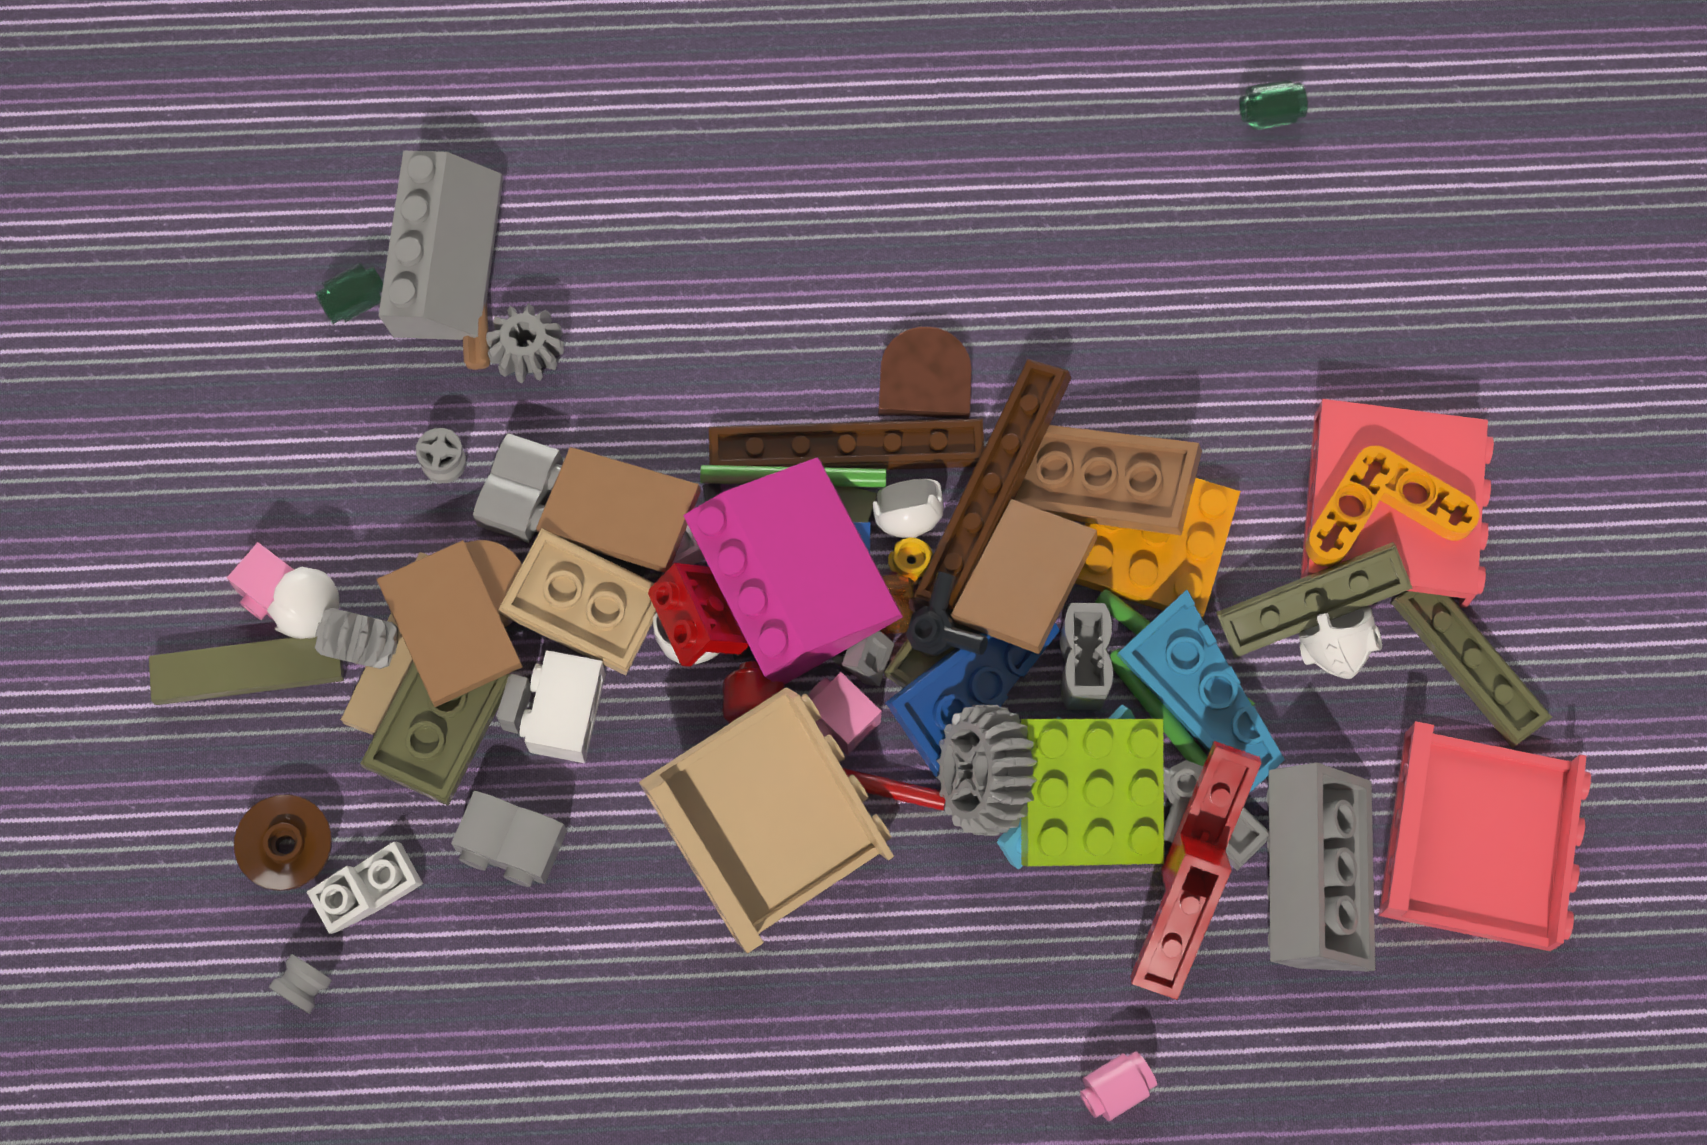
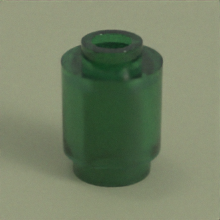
M1283 80L1248 86L1245 96H1241L1239 99L1241 119L1244 123L1248 122L1253 130L1296 123L1298 118L1306 117L1308 111L1307 94L1301 82L1293 83L1291 80Z
M359 262L323 282V288L314 293L332 324L340 320L346 323L380 304L381 296L379 293L382 292L383 282L373 266L365 270Z

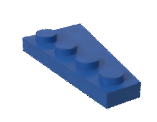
M1056 623L1040 654L977 631L976 634L988 638V646L983 655L955 648L885 702L935 777L940 774V765L936 761L941 757L942 751L939 741L946 739L944 729L946 725L952 724L953 715L955 713H962L964 708L972 707L973 705H998L1001 707L1008 698L1007 693L1017 680L1027 674L1059 633L1060 629Z

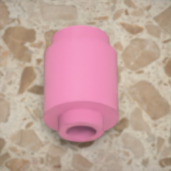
M1137 1051L1129 1056L1122 1053L1083 1078L1085 1089L1080 1091V1096L1087 1109L1095 1118L1102 1114L1107 1121H1111L1150 1096L1149 1090L1157 1086V1081L1150 1067Z

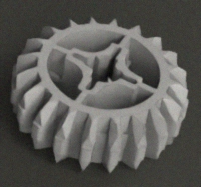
M973 705L972 707L964 708L962 713H955L953 715L952 724L946 725L944 729L946 739L939 741V746L942 750L941 757L936 760L940 765V774L936 779L940 780L942 788L939 796L944 797L946 800L945 813L952 815L954 826L962 827L964 833L984 836L1008 833L1010 828L1019 826L1020 818L1027 816V802L1034 800L1031 791L1032 783L1037 781L1033 776V766L1037 761L1033 760L1031 755L1034 743L1026 739L1028 733L1027 726L1020 724L1018 714L1010 713L1008 708L999 707L998 705Z

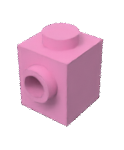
M257 542L229 574L227 579L236 592L243 596L239 603L256 618L262 620L266 615L272 618L267 609L274 601L275 588L284 574L294 569Z
M842 672L832 681L828 678L821 680L808 695L821 715V719L816 721L824 737L830 734L840 749L847 755L881 723L882 711Z

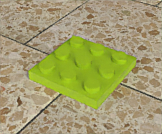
M1021 719V724L1026 725L1028 729L1026 739L1034 743L1031 750L1032 759L1037 761L1033 766V776L1037 781L1032 783L1031 787L1034 800L1027 802L1028 814L1021 818V865L1164 864L1163 719Z

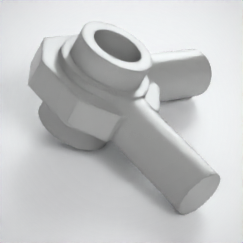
M1187 760L1171 767V769L1164 767V790L1172 804L1164 825V841L1170 844L1173 842L1203 769V766Z

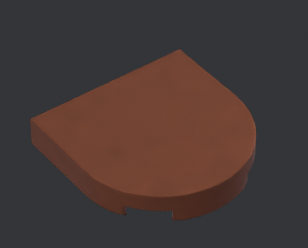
M916 327L896 336L885 349L881 360L878 414L969 419L971 361L964 345L949 332L935 327Z

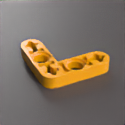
M1369 446L1357 455L1306 539L1305 549L1308 557L1317 565L1331 567L1339 564L1345 558L1379 501L1451 541L1464 539L1473 531L1480 518L1479 508L1476 502L1469 496L1389 449L1381 446ZM1373 461H1377L1382 465L1380 468L1381 473L1376 474L1370 486L1366 488L1360 482L1368 471V465L1370 466ZM1410 482L1422 485L1427 492V500L1421 504L1409 502L1403 494V486ZM1346 495L1357 497L1363 504L1364 512L1357 517L1345 515L1339 507V499ZM1437 496H1439L1443 500L1435 513L1428 512L1436 501ZM1455 509L1463 512L1462 521L1457 526L1448 522L1451 516L1449 513H1452ZM1334 524L1343 528L1334 543L1336 548L1332 547L1329 552H1325L1320 548L1322 545L1321 539H1325Z

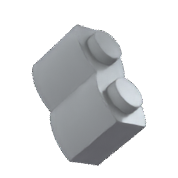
M507 433L497 452L491 473L482 487L474 508L473 516L477 526L529 543L535 532H537L536 527L562 467L563 461L560 450Z
M1071 603L1067 610L1060 633V649L1066 662L1060 688L1062 700L1067 710H1101L1113 681V666L1106 650L1111 639L1112 621L1105 603Z
M474 791L451 845L457 852L461 853L459 857L461 862L484 871L488 864L506 870L503 875L504 878L516 884L530 887L533 881L542 884L546 883L567 830L563 823L550 817L515 806L494 796Z

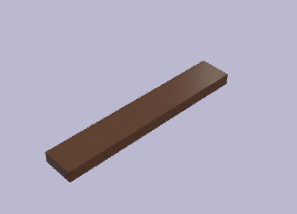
M1027 359L914 594V598L918 603L926 606L929 605L938 571L954 575L956 579L946 611L952 614L1010 500H1014L1072 379L1068 370Z
M983 418L709 427V465L792 467L818 457L824 468L886 470L976 467L984 450Z

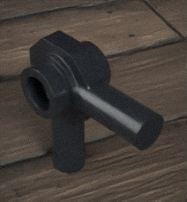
M938 571L929 605L912 614L906 636L914 650L938 656L950 647L980 655L985 653L988 646V638L956 628L950 613L946 612L956 576Z

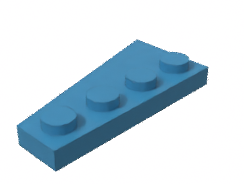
M1185 590L1120 650L1117 656L1208 752H1210L1213 742L1217 741L1260 757L1262 764L1250 790L1251 792L1269 775V770L1276 769L1285 759L1256 708L1251 705L1240 686L1241 682L1233 668L1228 665L1217 646V641L1207 624L1205 625L1194 606L1195 602L1188 590Z

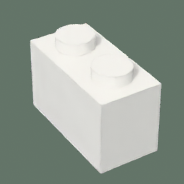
M546 650L543 665L536 663L532 673L530 690L536 692L532 710H524L520 724V737H525V744L530 753L581 763L586 762L606 675L602 661Z

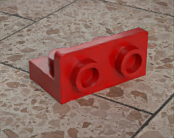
M674 563L649 589V597L681 666L691 667L705 652L741 654L749 646L710 567Z

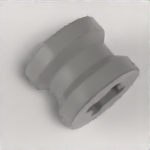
M434 428L426 431L419 438L416 445V456L424 474L431 481L449 483L457 480L463 474L466 468V455L459 437L453 431L445 428ZM447 456L452 457L451 459H447L445 462H442L441 464V460L445 459Z
M291 954L285 962L287 969L280 978L273 979L268 988L310 1014L315 1007L314 998L320 990L327 989L332 980L308 963Z

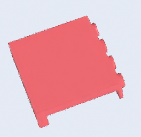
M1322 399L1314 415L1301 578L1329 568L1315 564L1308 557L1305 549L1306 539L1357 455L1369 446H1381L1474 500L1480 513L1478 524L1466 538L1451 541L1379 501L1341 562L1394 542L1412 586V589L1407 591L1460 598L1459 607L1466 608L1477 594H1482L1486 579V569L1484 566H1479L1480 550L1485 549L1488 540V523L1482 522L1483 507H1487L1491 494V481L1484 479L1485 464L1490 463L1494 447L1493 437L1487 436L1488 420ZM1373 461L1370 466L1368 465V471L1360 484L1368 488L1376 474L1381 473L1380 468L1382 465L1377 461ZM1410 482L1403 486V494L1409 502L1421 504L1427 500V492L1422 485ZM1346 495L1339 499V507L1345 515L1357 517L1364 512L1363 504L1357 497ZM1437 496L1436 501L1428 512L1434 514L1443 499ZM1455 509L1452 513H1449L1451 516L1448 522L1457 526L1462 521L1463 512ZM1334 524L1325 539H1321L1322 545L1320 548L1325 552H1329L1332 547L1336 548L1334 543L1343 528Z
M1415 721L1405 732L1378 916L1546 951H1552L1562 945L1564 940L1570 938L1574 924V914L1572 911H1568L1570 893H1574L1577 888L1580 874L1579 865L1573 863L1575 847L1581 845L1585 833V819L1579 817L1581 800L1587 798L1591 784V774L1585 771L1587 756L1579 754L1574 760L1566 761L1433 734L1434 725Z

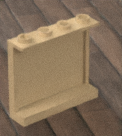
M787 687L639 781L640 786L734 940L747 954L764 943L759 936L760 932L878 854L887 860L894 857L886 844L892 838L887 827L877 814L871 817L863 804L868 799L866 791L853 774L847 777L839 763L845 759L842 750L830 734L824 737L818 728L816 721L821 719V715L815 704L807 694L800 697L799 694Z

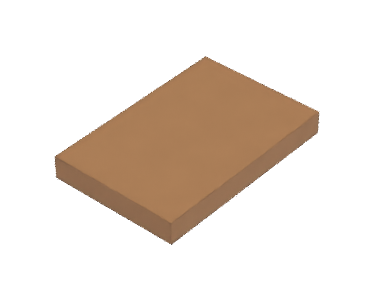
M570 447L536 530L539 534L542 528L581 548L665 573L672 566L688 525L683 515L695 508L701 489L699 484Z
M1011 499L951 614L953 621L1040 654L1097 540V530Z
M464 540L376 579L434 707L523 667Z

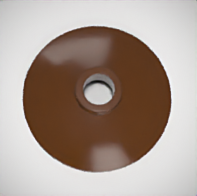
M275 795L263 799L252 806L240 820L234 837V854L241 871L253 883L274 891L292 890L309 883L326 865L332 848L331 828L323 812L309 800L296 795ZM287 838L293 839L295 842L293 850L288 854H281L279 852L281 841Z

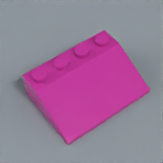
M818 457L724 491L683 515L764 676L772 682L779 681L785 685L903 617Z

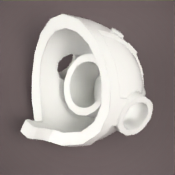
M1369 606L1333 620H1329L1328 613L1319 614L1317 616L1318 626L1299 633L1300 651L1306 665L1317 664L1328 673L1345 679L1353 678L1361 670L1371 652L1382 649L1381 634L1375 625L1373 613Z

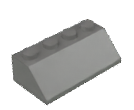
M403 151L378 315L393 338L463 340L464 336L478 337V319L482 316L484 304L486 309L503 185L501 173L449 152Z
M1317 762L1269 770V788L1267 791L1269 836L1267 848L1269 852L1270 882L1267 894L1270 901V931L1268 934L1270 962L1299 969L1375 971L1371 781Z

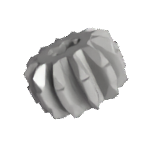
M528 303L524 308V312L517 314L516 309L509 306L507 310L509 318L506 320L494 316L493 325L496 331L487 332L486 341L488 346L492 347L488 351L490 362L499 364V372L504 377L515 371L516 379L521 384L526 379L527 373L532 372L534 377L541 381L543 378L541 368L545 367L556 370L558 364L554 356L562 355L564 352L563 342L559 340L562 336L561 327L557 323H551V314L546 309L535 315L534 307ZM527 340L528 343L526 347H523L522 341Z
M331 608L324 611L321 622H318L315 634L317 636L315 649L320 655L382 669L390 666L392 656L396 653L399 628L393 622Z

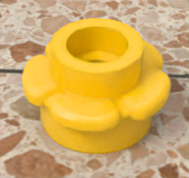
M905 538L895 544L894 551L889 554L888 564L891 571L896 572L900 580L916 582L919 577L923 578L933 552L924 541L917 538ZM914 557L916 562L909 564L907 558Z

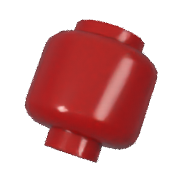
M757 661L740 664L739 670L729 673L723 681V716L725 720L730 724L783 690L784 683L779 681L772 682L766 678Z

